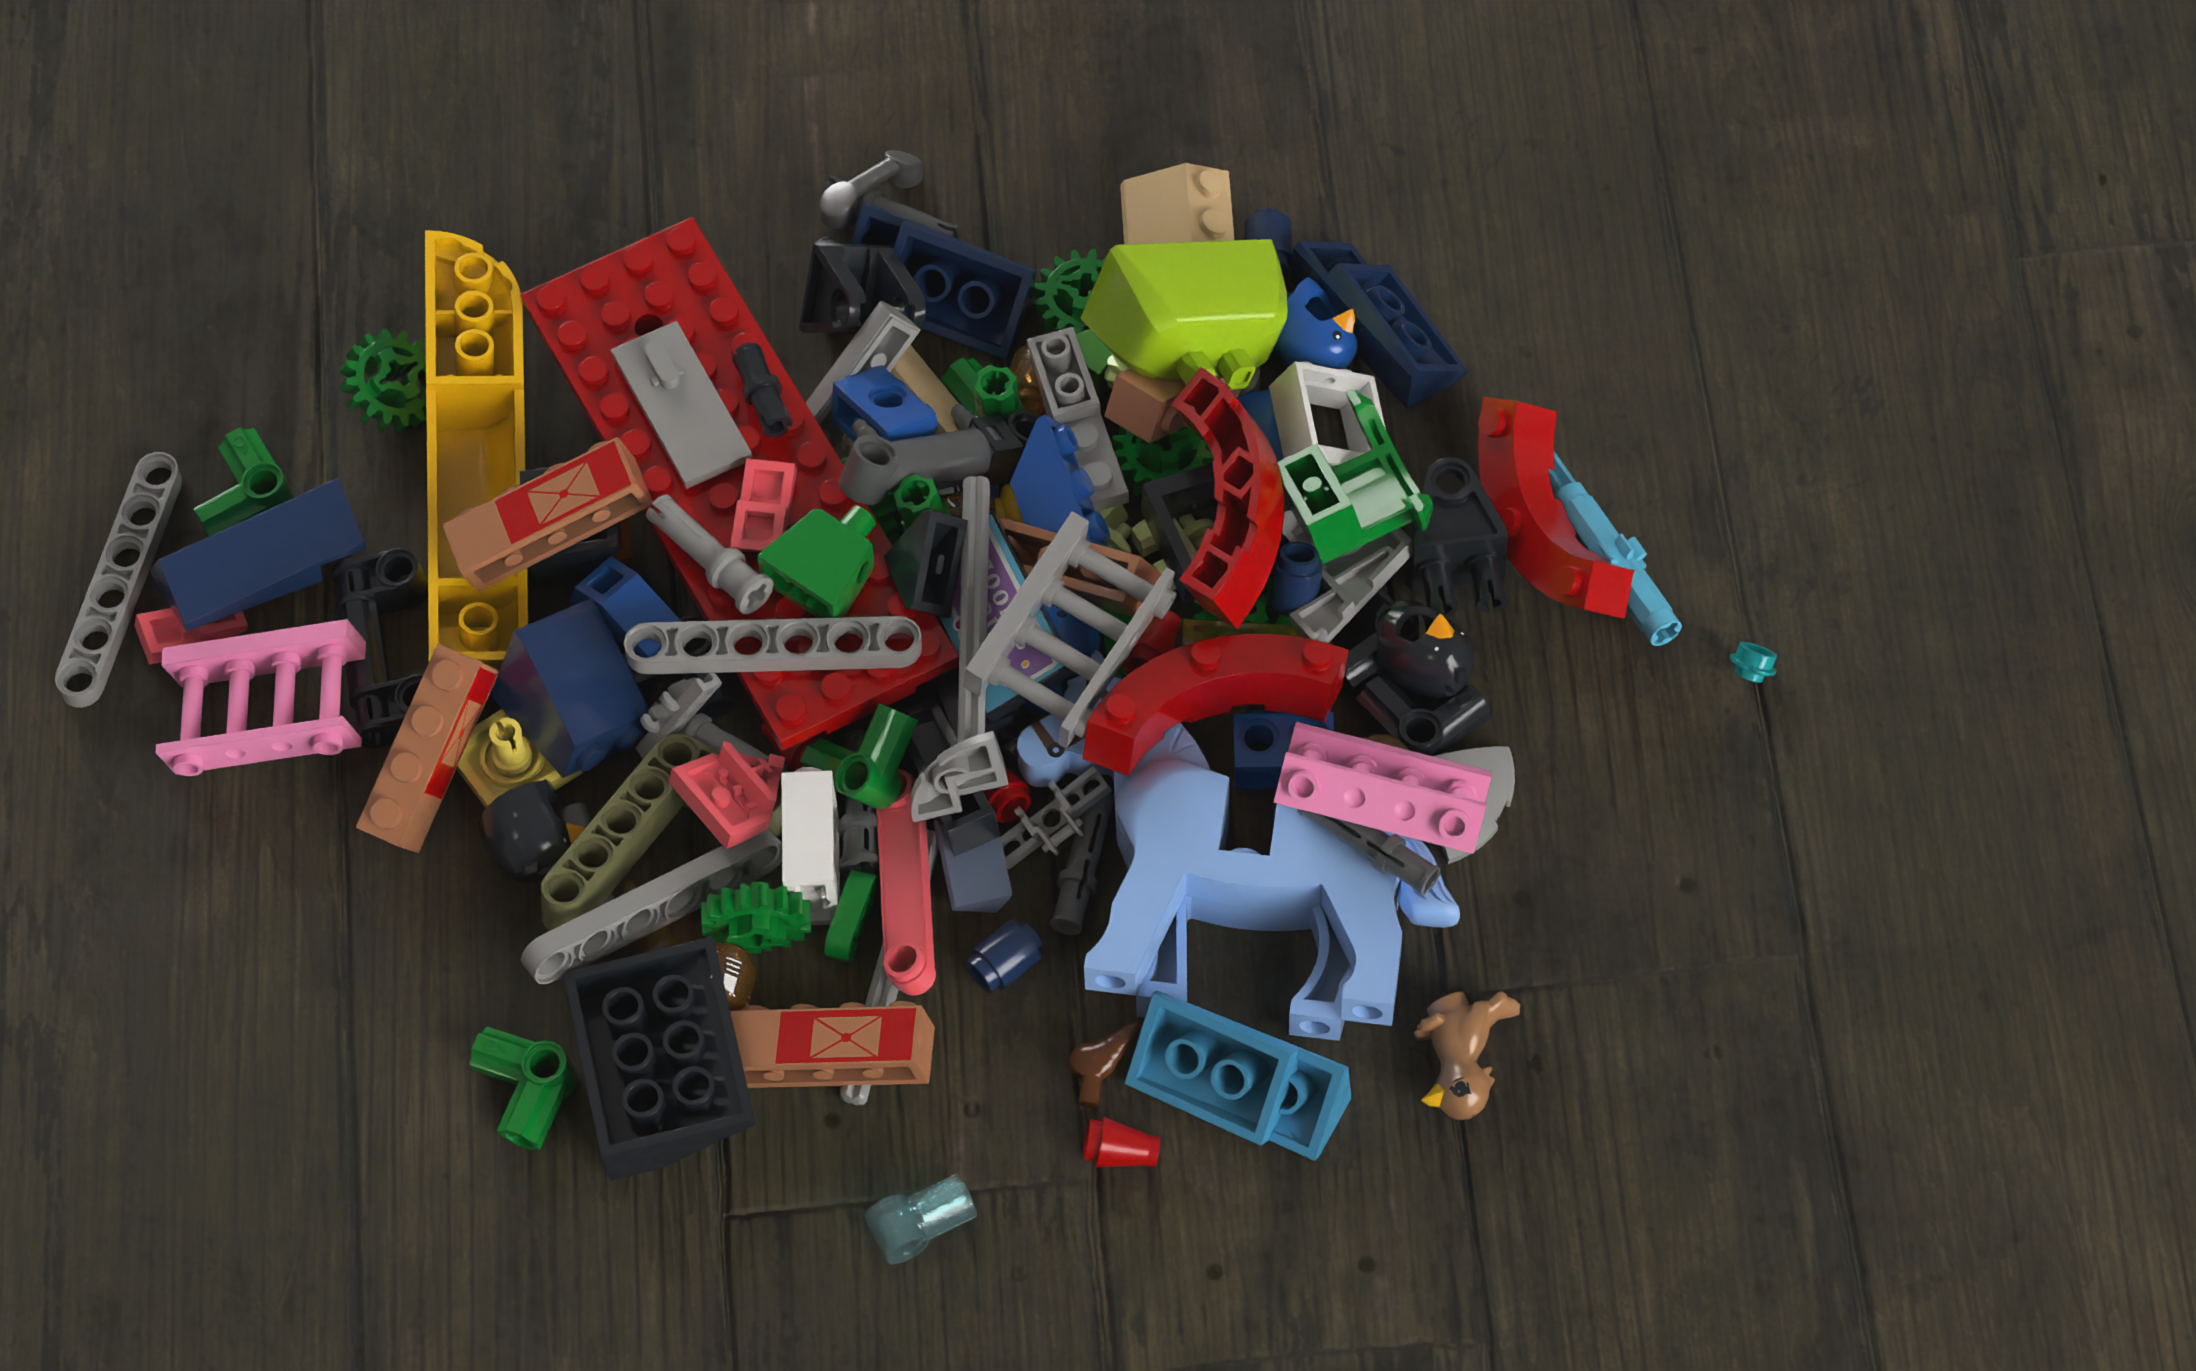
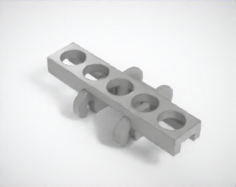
M709 673L704 680L700 678L683 679L670 685L667 688L668 692L665 691L661 694V703L651 707L648 710L649 714H644L641 717L640 721L643 727L649 732L635 748L643 759L664 736L679 733L719 688L722 682L715 673Z
M1094 766L1062 790L1053 780L1048 783L1050 789L1055 793L1056 799L1031 818L1027 816L1020 806L1014 809L1018 817L1021 818V822L1000 837L1003 852L1005 846L1011 841H1018L1021 845L1007 857L1005 856L1006 865L1009 870L1040 846L1045 852L1051 850L1057 856L1059 851L1056 846L1075 832L1079 836L1084 835L1080 828L1084 824L1080 818L1075 819L1113 791ZM1090 780L1099 781L1100 785L1085 796V784ZM1071 795H1077L1080 797V801L1072 806L1067 798ZM1053 810L1059 811L1061 815L1060 822L1054 827L1045 826V815ZM1026 830H1028L1032 836L1028 841H1025L1024 833Z

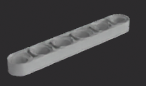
M153 452L147 454L136 465L55 675L57 689L65 703L72 707L83 708L90 706L102 695L181 489L182 476L177 462L167 453ZM166 468L171 471L170 478L163 484L152 485L146 482V477L154 469ZM150 508L156 512L153 521L149 524L137 526L130 522L133 513L139 509ZM135 549L140 552L139 559L131 566L121 567L114 563L116 556L123 550ZM118 590L124 593V599L116 607L104 608L99 605V599L107 591ZM97 631L108 635V641L99 649L89 650L82 646L85 637L90 633ZM86 673L92 677L90 686L83 691L72 692L66 688L69 679L76 674Z
M901 616L649 622L638 624L631 628L625 636L624 647L628 664L633 670L642 674L902 668L915 663L921 656L922 637L920 628L915 621ZM895 633H906L913 639V644L910 648L899 652L889 649L885 642L889 636ZM854 634L862 639L863 644L855 652L846 653L838 650L835 642L843 635ZM797 635L806 636L813 642L811 648L801 654H793L787 651L784 647L788 639ZM743 637H755L761 641L762 647L752 655H741L734 649L737 641ZM694 638H704L712 644L708 653L698 657L687 654L684 651V647L688 641ZM646 639H652L661 644V650L658 654L649 658L636 655L634 647L637 643Z
M768 828L764 832L729 849H725L722 845L537 937L522 953V965L539 984L554 982L564 977L563 972L582 968L700 909L701 903L707 902L709 894L721 895V888L724 887L738 890L740 889V884L746 883L748 885L768 875L782 862V842Z

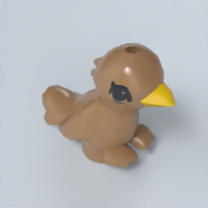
M1502 991L1496 993L1488 1001H1477L1471 1006L1464 992L1446 995L1433 1002L1427 1008L1430 1017L1422 1019L1417 1025V1029L1413 1032L1415 1040L1431 1039L1433 1048L1441 1062V1072L1435 1085L1421 1101L1428 1106L1439 1107L1450 1118L1456 1120L1471 1119L1485 1108L1488 1101L1489 1091L1495 1081L1493 1077L1489 1076L1492 1067L1480 1068L1476 1061L1485 1048L1490 1027L1497 1020L1520 1014V1004Z

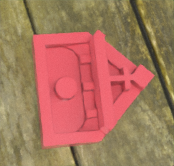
M723 741L719 755L711 753L672 768L668 783L724 848L729 849L768 829L777 799L785 757L771 753L768 760L739 753L732 746V743Z

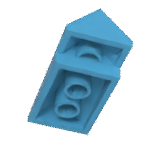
M1158 990L1152 994L1125 1080V1084L1253 1143L1262 1146L1269 1140L1314 1161L1319 1158L1351 1100L1348 1066Z

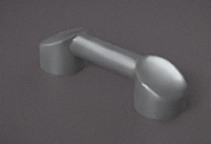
M886 151L884 160L848 182H837L824 191L819 204L821 223L833 229H844L852 226L858 218V197L885 180L890 185L898 188H910L918 185L923 179L922 161L916 156L902 151Z

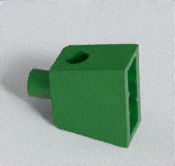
M854 505L840 521L822 509H813L760 552L757 556L760 574H766L773 580L774 590L815 617L844 618L875 565L873 545L865 537L876 526V521L868 511L857 505Z

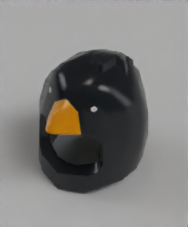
M1414 600L1395 602L1385 615L1377 643V662L1380 671L1408 691L1420 696L1451 697L1458 693L1469 681L1474 669V646L1470 636L1460 626L1442 614ZM1415 615H1421L1424 619L1426 633L1415 642H1410L1403 638L1400 632L1405 621Z
M547 779L525 783L498 796L483 811L478 822L482 843L491 859L515 881L524 883L542 882L547 873L585 829L583 826L565 823L557 817L553 810L558 794Z

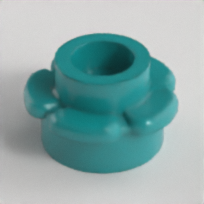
M1740 642L1736 653L1730 654L1729 658L1736 666L1734 673L1749 681L1761 683L1764 676H1774L1777 672L1773 667L1777 655L1760 645Z

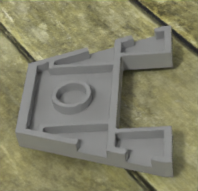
M1291 510L1284 512L1280 542L1284 544L1289 542H1305L1310 544ZM1400 527L1323 564L1321 586L1327 592L1289 614L1295 631L1302 638L1329 643L1413 555L1412 539Z

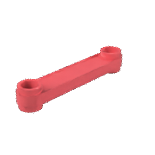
M897 769L901 778V789L897 799L888 808L876 809L884 949L883 965L886 976L899 991L914 996L925 993L932 987L936 978L927 821L913 822L910 797L916 778L905 770Z

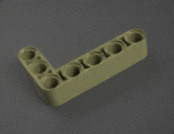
M682 733L666 735L656 743L544 877L541 883L542 922L548 930L551 931L601 906L683 806L692 810L668 783L672 768L711 753L719 755V751ZM780 785L778 786L777 799L768 827L777 837L782 831V788Z

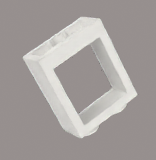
M1294 361L1269 386L1284 459L1316 443L1318 445L1310 404L1340 409L1349 450L1318 445L1331 468L1371 449L1346 394L1348 390H1355L1372 400L1385 427L1374 376L1354 373L1348 369H1334L1313 365L1310 362Z
M804 767L797 769L795 772L781 773L783 886L787 887V894L801 892L802 900H810L811 925L831 924L840 900L838 805L832 770L822 771L814 767Z

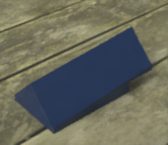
M863 203L851 244L887 245L895 250L925 298L926 315L921 329L1007 360L1034 306L1036 270L869 203ZM905 306V316H906V317H908V311H909V307H908V306Z
M1299 241L1293 247L1290 281L1297 287L1300 282L1309 277L1316 281L1327 293L1329 301L1340 314L1353 308L1355 315L1353 331L1357 338V355L1406 409L1457 382L1469 372L1390 265L1367 264L1352 243Z
M336 478L159 559L150 568V571L159 589L187 632L323 581L321 565L365 549V544L340 480Z

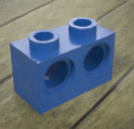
M1261 709L1251 710L1245 714H1233L1235 790L1277 789L1295 723L1300 722L1334 731L1333 712H1329L1325 722L1290 713H1271ZM1255 743H1262L1270 748L1264 751H1254L1248 747Z

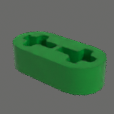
M853 869L850 872L827 933L824 948L825 957L847 963L853 961L876 900L879 887L878 875Z

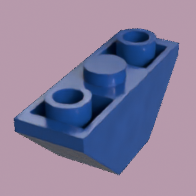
M1046 414L1037 418L1010 481L1024 524L1058 533L1073 511L1089 521L1086 540L1108 547L1106 539L1110 538V532L1103 516L1098 511L1095 512L1090 498L1094 494V487L1087 472L1079 467L1074 453L1078 451L1079 446L1073 431L1067 424L1063 425Z
M609 557L574 587L569 602L571 607L591 598L601 612L613 638L624 644L625 636L629 630L638 624L682 622L638 573L613 557ZM652 639L642 640L634 647V652L643 658L653 657L661 650V644Z

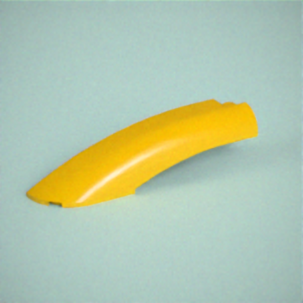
M425 230L429 661L438 643L500 670L513 632L528 625L527 568L479 592L460 573L443 524L457 518L458 514L463 510L478 507L500 496L507 488L520 485V471H525L523 308L520 297L521 292L509 267L504 261L497 262L493 257L485 253L482 244L449 232Z

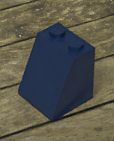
M591 598L515 630L491 697L509 718L519 723L524 735L562 778L580 770H592L606 758L617 753L627 754L634 750L644 738L643 731L645 728L640 719L644 714H649V707L601 612Z

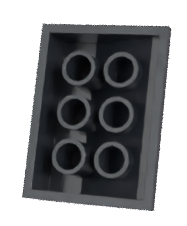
M713 936L563 972L600 1153L610 1181L661 1169L756 1124Z

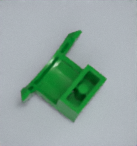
M1348 390L1346 394L1361 430L1371 448L1370 450L1333 468L1330 467L1317 443L1278 461L1287 504L1310 544L1319 552V558L1323 564L1410 522L1420 532H1423L1427 529L1433 511V502L1430 496L1422 494L1412 480L1393 446L1372 400L1355 390Z

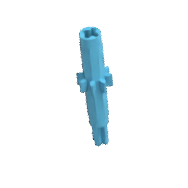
M1554 451L1555 470L1548 469L1554 498L1562 501L1566 514L1576 531L1575 538L1587 550L1595 552L1608 562L1619 567L1634 570L1626 611L1640 631L1644 632L1652 645L1660 646L1670 642L1678 635L1682 625L1672 612L1669 603L1644 570L1647 566L1643 561V558L1647 555L1646 551L1635 536L1626 540L1623 534H1619L1594 498L1588 494L1580 482L1574 480Z

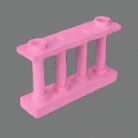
M348 619L163 648V668L181 687H184L180 741L156 744V754L176 775L196 776L204 770L317 753L335 755L342 752L343 749L361 747L362 738L343 716H340L342 666L350 661L365 659L366 641ZM322 666L319 719L293 723L296 673L304 668ZM276 673L273 726L247 730L249 681L255 676ZM229 680L226 734L201 737L203 689L209 683Z
M1296 722L1289 750L1285 754L1273 803L1474 854L1487 805L1485 801L1492 778V771Z

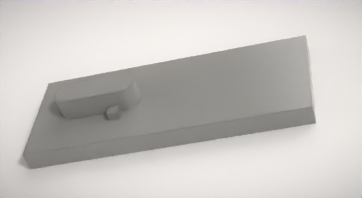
M677 321L611 349V355L686 489L746 463V458L753 459L752 452Z

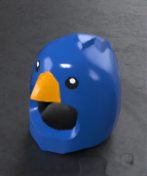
M1307 277L1298 284L1295 291L1287 298V319L1272 353L1287 367L1294 361H1305L1328 368L1347 369L1357 354V338L1353 331L1355 323L1354 310L1352 308L1340 314L1329 301L1327 293L1316 281ZM1311 299V301H1310L1308 307L1306 308V307H1305L1306 304H1307V303L1309 302V300Z

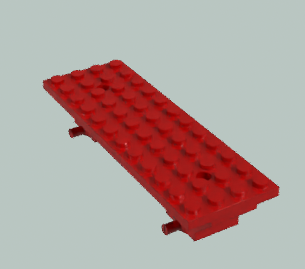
M693 217L520 294L522 306L601 442L610 441L618 437L635 457L652 501L654 502V500L662 495H669L677 505L725 548H730L736 504L737 500L741 498L745 463L686 489L611 355V349L675 321L681 327L752 452L753 459L795 463L797 473L787 530L813 509H822L840 521L854 505H857L868 511L875 519L876 526L865 537L873 545L875 565L845 617L901 616L915 621L920 628L922 637L921 656L915 663L902 668L736 672L781 751L821 732L826 734L834 732L875 712L878 704L888 706L915 693L917 686L959 667V655L935 615L905 608L884 558L892 544L868 505L858 503L848 498L842 492L839 486V477L844 465ZM756 343L761 346L770 373L776 375L781 383V398L793 420L792 426H788L789 430L782 436L766 437L763 434L753 405H749L744 399L742 393L744 384L732 361V355L737 354L736 349L743 344ZM651 505V506H649V507H647V508H645V509L642 510V512H643L644 516L646 517V519H647L646 514H647L648 508H653L658 514L661 512V511H660L657 507H655L654 505ZM647 519L705 621L817 618L774 589L760 608L750 614H743L735 607V600L722 588L716 589L708 583L705 574L706 570L657 525ZM741 551L745 555V563L756 573L760 574L757 557L760 553ZM895 633L888 637L885 644L889 649L899 652L910 648L913 644V639L906 633ZM854 634L843 635L835 642L836 648L846 653L855 652L863 644L862 639ZM797 635L788 639L784 647L793 654H801L808 651L813 642L806 636ZM743 637L737 641L734 649L741 655H752L760 650L762 643L755 637Z

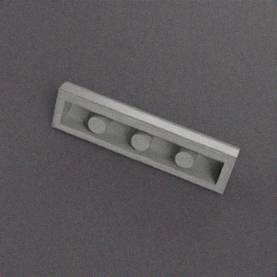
M883 301L878 303L806 401L808 408L833 449L845 434L832 422L833 382L880 365L890 372L921 331L905 315Z

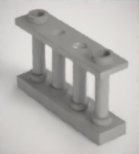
M1073 511L965 668L963 685L964 688L981 697L990 683L994 686L1001 683L1061 719L1063 723L1060 726L1058 744L1064 748L1068 747L1075 735L1081 738L1086 735L1087 721L1094 711V706L1154 616L1162 619L1170 609L1177 594L1172 591L1175 575L1173 570L1166 567L1155 585H1152L1091 549V542L1086 540L1089 521ZM1069 565L1074 568L1081 565L1143 602L1129 624H1125L1063 587L1065 581L1061 580V577ZM1054 604L1116 641L1103 663L1096 662L1037 626L1038 621L1034 617L1042 605L1051 607ZM1027 643L1089 680V684L1077 702L1073 704L1010 666L1011 660L1007 657L1015 645L1019 644L1023 647Z

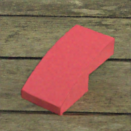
M746 458L741 498L737 500L730 548L760 553L786 532L797 473L795 463Z
M172 608L137 614L134 624L149 665L162 662V650L165 647L236 637L247 631L248 628L244 613L241 611L186 632Z

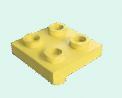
M502 709L475 726L456 768L485 808L498 796L525 783L547 779L551 782L554 789L557 790L583 773L580 770L562 778L524 735L519 723L509 718Z

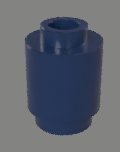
M1265 208L1258 210L1249 216L1244 223L1245 240L1272 239L1279 258L1283 278H1285L1289 274V268L1292 266L1291 220L1287 215L1280 213L1276 209Z
M1289 542L1281 547L1280 552L1276 556L1272 568L1269 603L1275 610L1286 617H1290V613L1319 597L1323 563L1319 558V552L1314 546L1305 542Z
M1008 920L971 950L972 956L965 961V966L974 981L987 993L993 992L996 988L1003 990L1041 960L1038 948L1042 946V942L1037 933L1027 923L1022 922L1018 925L1016 922Z

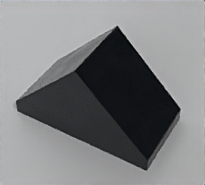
M924 510L884 555L905 608L943 618H950L968 520L932 510Z

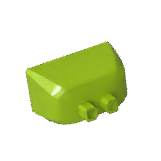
M1272 239L1119 244L1109 250L1080 319L1115 357L1140 375L1161 380L1182 379L1187 385L1200 367H1202L1215 377L1224 378L1231 389H1245L1249 386L1256 368L1263 365L1269 359L1284 327L1288 313L1287 291Z

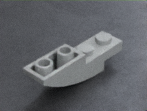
M1070 327L1027 339L1029 353L1047 416L1063 425L1067 424L1077 439L1079 449L1074 453L1079 467L1087 472L1092 481L1094 494L1090 498L1095 512L1129 503L1128 490L1101 416L1100 402L1074 328Z

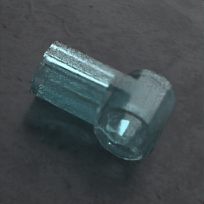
M955 1174L907 1198L902 1194L884 1198L869 1208L865 1213L864 1219L889 1264H898L910 1260L921 1253L928 1246L929 1240L976 1218L977 1211L963 1180Z

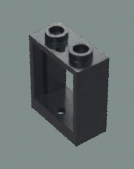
M1213 463L1144 483L1142 487L1141 513L1166 567L1175 572L1173 582L1184 604L1196 601L1179 580L1192 560L1172 519L1218 505L1217 500L1214 498L1215 478Z

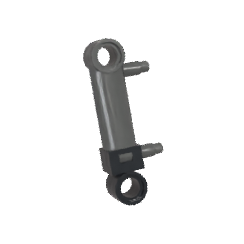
M956 404L951 409V415L955 419V423L960 429L959 431L896 441H888L880 437L864 419L856 420L853 423L852 429L857 435V440L852 446L839 477V486L848 498L858 503L874 505L880 503L885 498L887 492L898 490L901 479L916 473L926 479L932 478L934 484L962 480L969 476L986 477L989 479L990 485L1006 483L1013 476L1037 418L1041 416L1029 411H1017L1009 416L1007 422L1003 420L1000 414L975 418L970 411H967L964 405Z

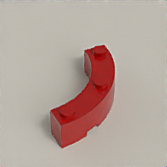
M1200 367L1171 405L1193 433L1208 444L1213 454L1214 498L1218 502L1213 529L1207 528L1197 553L1179 580L1205 610L1238 629L1255 605L1275 563L1284 522L1282 476L1274 451L1267 437L1234 394L1217 377Z
M1483 397L1481 414L1478 420L1480 481L1507 528L1508 545L1506 556L1517 571L1533 587L1546 596L1568 606L1625 619L1634 570L1610 563L1595 552L1587 550L1575 538L1576 531L1566 514L1562 501L1555 499L1548 469L1555 470L1554 433L1557 411L1515 400Z
M1277 634L1221 636L1197 641L1170 650L1149 660L1129 673L1100 701L1087 721L1082 759L1130 776L1144 755L1164 738L1165 731L1182 721L1193 723L1211 716L1230 713L1233 706L1265 704L1264 711L1290 713L1325 722L1342 688L1349 650L1323 641Z

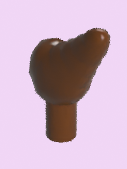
M1130 1021L1103 1038L1094 1042L1079 1044L1072 1051L1069 1058V1066L1077 1077L1082 1078L1078 1105L1085 1108L1098 1107L1102 1080L1115 1070L1123 1053L1135 1040L1140 1031L1139 1022Z

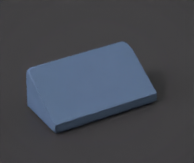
M935 820L934 826L952 910L997 913L1012 896L1001 838L998 837L954 856Z

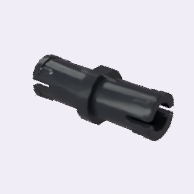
M756 343L743 344L736 349L737 354L732 355V361L744 384L742 389L746 403L753 405L763 434L766 437L782 436L789 430L788 426H792L793 420L781 398V383L776 375L770 373L761 346Z

